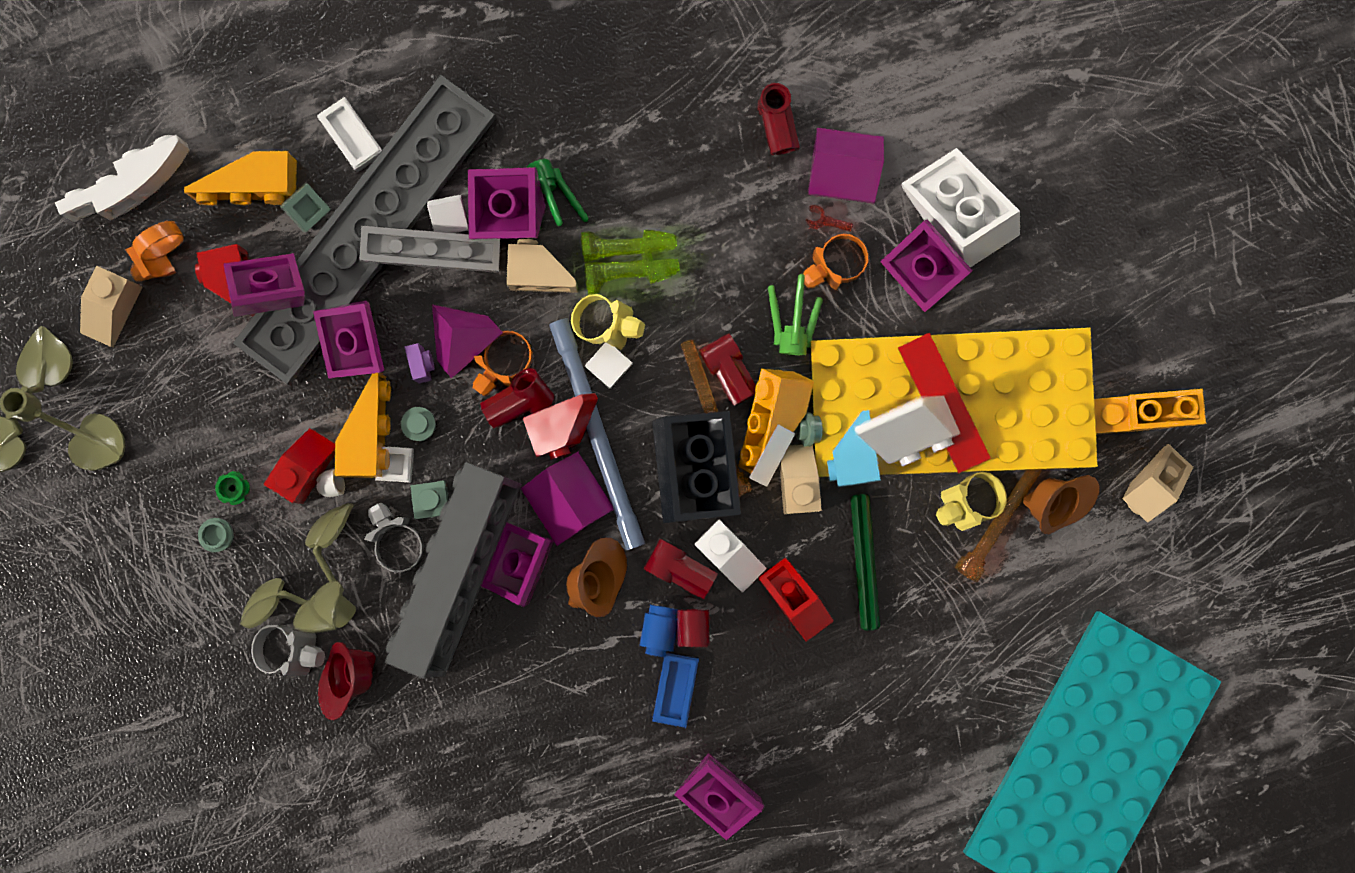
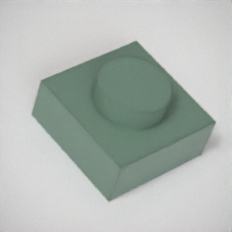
M304 183L280 206L303 232H307L331 210L307 183Z
M437 481L410 485L414 519L440 516L443 505L446 501H449L447 482Z

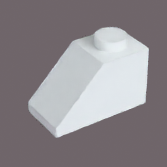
M720 520L694 544L742 593L767 569Z

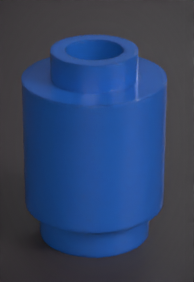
M650 605L649 613H645L640 639V646L646 647L645 654L666 657V651H674L678 628L677 609Z

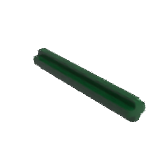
M857 494L851 496L860 623L863 630L870 631L880 628L871 503L868 494Z

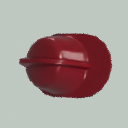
M343 642L333 644L318 686L319 706L327 719L337 720L342 717L350 700L370 689L376 659L374 653L364 652L359 649H348Z

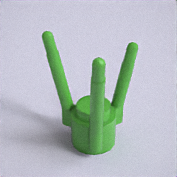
M804 274L798 275L793 326H785L784 332H782L775 287L773 285L768 287L775 331L774 345H780V354L806 355L807 348H811L812 336L823 299L821 297L816 299L805 333V327H800L804 296Z

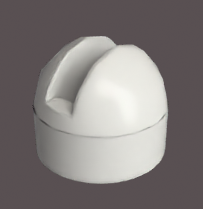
M335 469L326 470L317 477L316 488L321 495L335 497L344 494V478L335 476Z

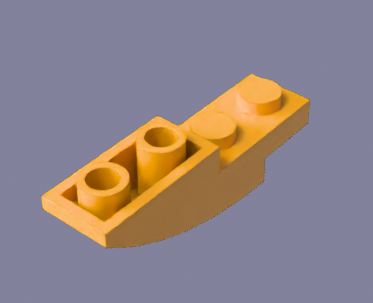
M1203 389L1094 399L1096 435L1206 424Z

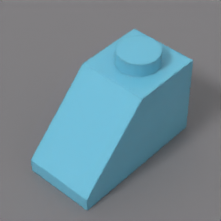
M869 410L860 413L833 450L834 459L827 460L830 481L837 480L838 487L880 481L876 451L861 439L854 429L871 420Z

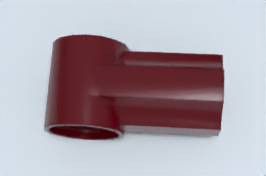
M780 83L767 85L763 89L758 101V111L763 119L771 156L788 154L800 148L790 105L791 94L789 89ZM770 95L779 97L783 106L778 109L769 107L766 103V97Z
M730 333L699 349L711 374L713 376L716 375L733 407L755 395L756 385L743 364V356Z
M528 368L516 374L508 388L481 402L480 405L488 423L494 429L501 427L527 411L534 414L548 408L554 400V394L536 370Z
M660 539L644 570L670 584L673 582L695 596L704 599L718 573L686 556V552Z
M678 610V646H709L710 610Z

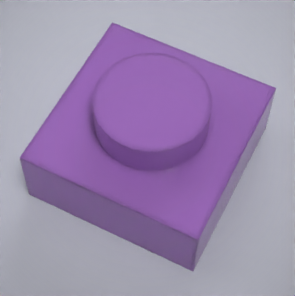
M418 343L405 346L412 379L417 383L431 381L430 371L435 370L431 352L429 350L425 351L424 347Z

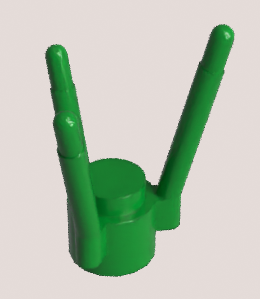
M540 159L526 166V168H537L542 194L546 197L557 226H561L563 221L552 194V190L556 188L555 183L558 184L584 222L588 221V216L563 180L559 168L553 169L549 159Z

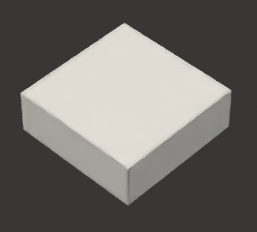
M461 195L427 201V208L434 232L457 233L469 230Z
M605 342L586 363L585 367L611 389L633 363L618 349Z
M383 447V449L389 450L390 464L388 470H382V477H376L375 480L411 483L414 449Z

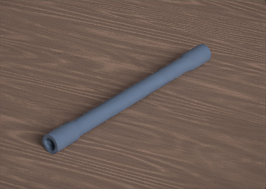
M565 318L549 324L575 396L592 393L569 319ZM595 406L586 429L617 517V525L626 550L646 543L637 517L632 511L597 406Z

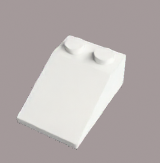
M957 148L902 183L903 190L922 218L930 221L969 267L980 262L1020 235V211Z
M944 395L919 398L854 428L857 435L889 464L900 461L902 466L921 459L919 452L929 447H932L933 452H937L953 445L954 443L951 438L960 434Z

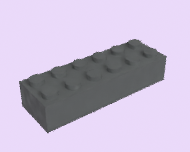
M465 462L463 468L457 471L453 480V487L455 489L450 501L445 502L440 512L439 519L442 521L437 534H433L427 544L426 553H428L425 564L418 569L414 576L413 586L415 589L411 599L404 603L400 611L399 618L402 621L399 629L388 641L386 647L388 656L385 663L423 679L446 676L522 485L521 483Z

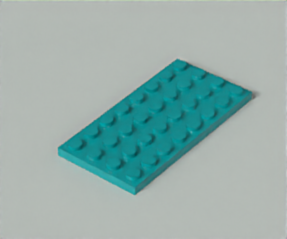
M1096 611L964 848L963 853L996 873H1117L1222 681L1102 612Z

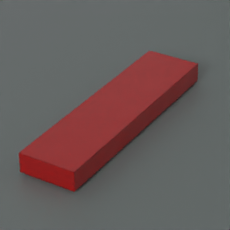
M930 333L898 347V351L921 398L944 395L960 432L959 435L951 438L954 444L946 448L958 474L991 459Z

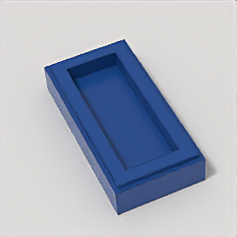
M666 652L652 719L653 722L687 727L699 658Z

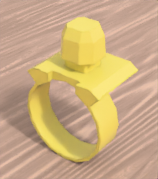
M599 294L588 295L582 298L575 305L571 317L573 331L578 337L592 344L606 342L619 350L625 346L627 338L637 339L642 337L645 329V324L633 317L631 307L619 300L613 302ZM596 300H606L610 305L612 313H614L610 329H607L599 337L586 339L580 329V317L583 310Z
M979 472L970 475L960 484L941 491V498L945 505L938 509L936 516L940 524L948 526L955 523L956 527L961 531L980 525L983 521L998 517L1004 511L1007 501L1004 485L991 473ZM973 477L984 479L994 489L996 508L990 517L982 516L976 511L973 512L967 503V487Z

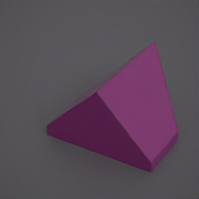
M432 304L437 361L445 372L453 378L474 359V356L479 355L503 332L486 315Z

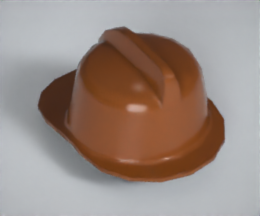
M1089 475L1081 476L1068 482L1047 478L1038 485L1035 491L1024 497L1023 503L1030 509L1032 516L1040 522L1042 533L1049 535L1082 519L1092 509L1099 494V483L1095 477Z
M610 537L598 539L588 550L583 563L570 571L566 585L570 597L568 604L571 607L585 609L590 615L595 617H604L611 612L627 571V558L623 547L618 541Z

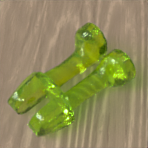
M644 230L643 236L639 238L602 239L594 232H581L583 261L590 262L584 264L587 295L599 294L604 283L615 279L646 277L649 283H655L680 273L678 259L653 260L652 258L653 252L669 251L677 248V239L674 234L656 230ZM641 254L642 260L626 262H591L603 257Z

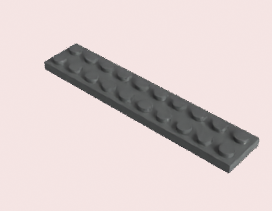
M440 75L297 259L296 263L305 294L304 306L256 313L233 344L283 382L291 385L321 346L313 311L354 303L384 265L359 261L361 226L411 230L427 209V201L434 200L495 121V114Z

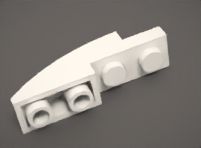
M166 135L156 139L153 145L142 150L133 149L124 153L122 159L113 162L118 175L101 177L96 181V185L86 189H75L66 193L64 199L55 202L59 214L76 222L97 212V214L111 221L130 211L154 194L173 175L190 150L187 143L177 135Z

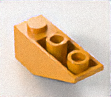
M253 151L184 187V193L196 200V203L200 205H216L217 200H230V203L236 205H249L251 200H264L266 204L282 205L285 200L296 192V159L288 151Z
M761 368L738 467L752 474L777 425L792 432L795 431L806 415L814 384L813 380L794 371Z
M372 373L335 441V476L343 478L382 477V470H388L389 450L383 449V447H385V436H388L390 433V417L385 414L386 401H390L391 384L390 381H386V376L381 373Z

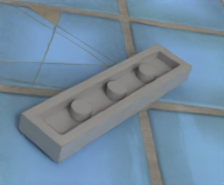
M361 226L360 262L496 273L499 271L500 239L471 240L468 234Z

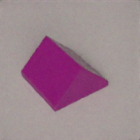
M817 128L808 195L874 204L884 164V137Z
M537 168L468 170L469 239L538 238L545 211V202Z
M928 219L924 220L880 261L924 312L973 271Z
M294 253L223 264L234 317L304 306V288Z
M368 301L313 311L328 379L384 371Z
M579 452L546 468L521 488L557 546L614 510L613 505Z
M506 522L481 586L520 606L525 607L529 605L554 541Z
M710 753L704 757L674 794L726 840L764 808L761 797Z

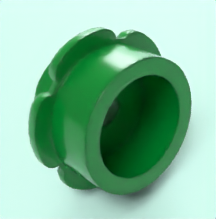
M231 471L218 478L215 486L216 495L223 503L229 502L231 505H238L245 500V495L249 494V482L244 480L243 474ZM232 485L236 487L235 491L233 492L230 490V487Z

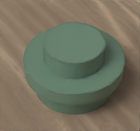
M423 407L409 409L401 420V429L404 435L413 441H424L430 438L436 428L434 415Z
M806 412V415L795 429L796 438L801 440L804 447H811L813 443H819L822 438L821 419L819 416H813L810 412Z
M221 518L206 520L198 531L200 545L210 552L226 550L234 538L232 526Z

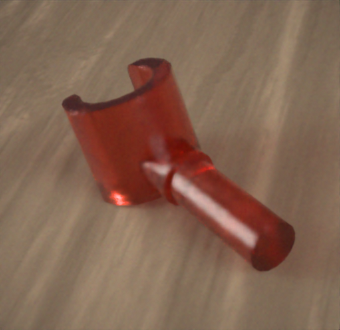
M818 205L808 207L810 212L821 215L817 221L805 219L810 228L819 229L825 225L851 232L853 223L825 215L824 210Z

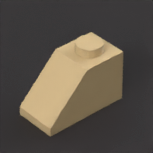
M519 239L517 244H508L507 286L510 291L578 293L576 280L543 245H538V241Z
M96 266L81 296L80 333L110 347H114L142 286Z
M1167 444L1130 483L1122 499L1135 514L1140 515L1146 522H1150L1178 501L1193 466Z
M789 445L779 463L784 514L822 511L819 476L813 445L811 447Z

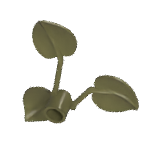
M40 326L29 338L18 359L16 375L23 387L21 389L11 388L7 390L0 399V408L6 414L5 417H0V472L14 468L26 453V444L18 437L23 432L18 420L29 422L37 417L75 434L69 442L68 454L71 461L79 468L95 471L119 462L125 452V439L122 430L115 421L105 415L89 414L82 420L80 429L42 412L40 400L32 395L42 392L44 385L53 387L65 381L70 374L73 364L72 355L68 347L44 326Z
M347 503L326 512L313 524L306 537L305 544L308 548H313V554L329 583L323 585L307 601L292 593L282 591L285 582L281 578L271 579L262 584L248 600L242 614L241 626L253 628L265 622L275 611L280 599H289L302 605L294 619V626L300 631L321 632L335 630L336 627H343L352 619L356 606L342 595L344 588L336 581L324 560L322 548L330 546L339 536L354 504Z

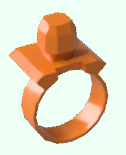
M165 221L149 227L134 239L131 247L125 249L134 262L130 270L134 280L144 281L176 273L166 254L182 243L184 235L174 221Z
M839 234L828 240L823 248L816 247L813 252V260L817 266L813 264L803 272L805 285L807 288H815L824 283V278H826L830 287L837 290L840 283L856 280L864 272L868 263V251L865 244L851 234ZM837 239H849L861 247L865 256V262L862 271L857 276L844 279L833 273L826 266L823 252L830 242Z
M502 331L503 333L499 337L504 335H516L522 338L527 343L529 348V361L524 369H528L532 363L533 352L528 341L522 335L514 331ZM491 344L484 349V357L482 355L474 356L476 363L485 371L483 374H478L472 388L484 397L496 388L495 382L497 380H500L506 386H510L512 379L515 377V375L497 374L490 368L488 350Z

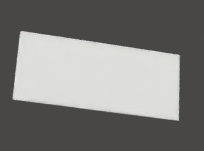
M777 425L749 478L767 487L795 433Z

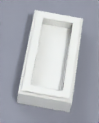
M345 97L317 115L357 173L374 162L382 151Z

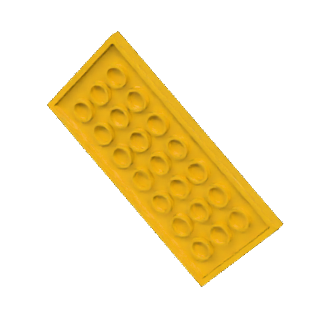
M1090 328L931 335L991 459L963 472L1097 467ZM921 336L811 341L812 380L814 381L813 411L814 416H819L822 422V438L819 443H815V460L819 477H829L827 460L834 459L833 450L862 411L869 410L870 419L872 420L921 398L898 351V347ZM929 447L919 452L921 459L902 466L900 461L889 464L876 452L879 475L957 472L946 448L933 452L932 447Z

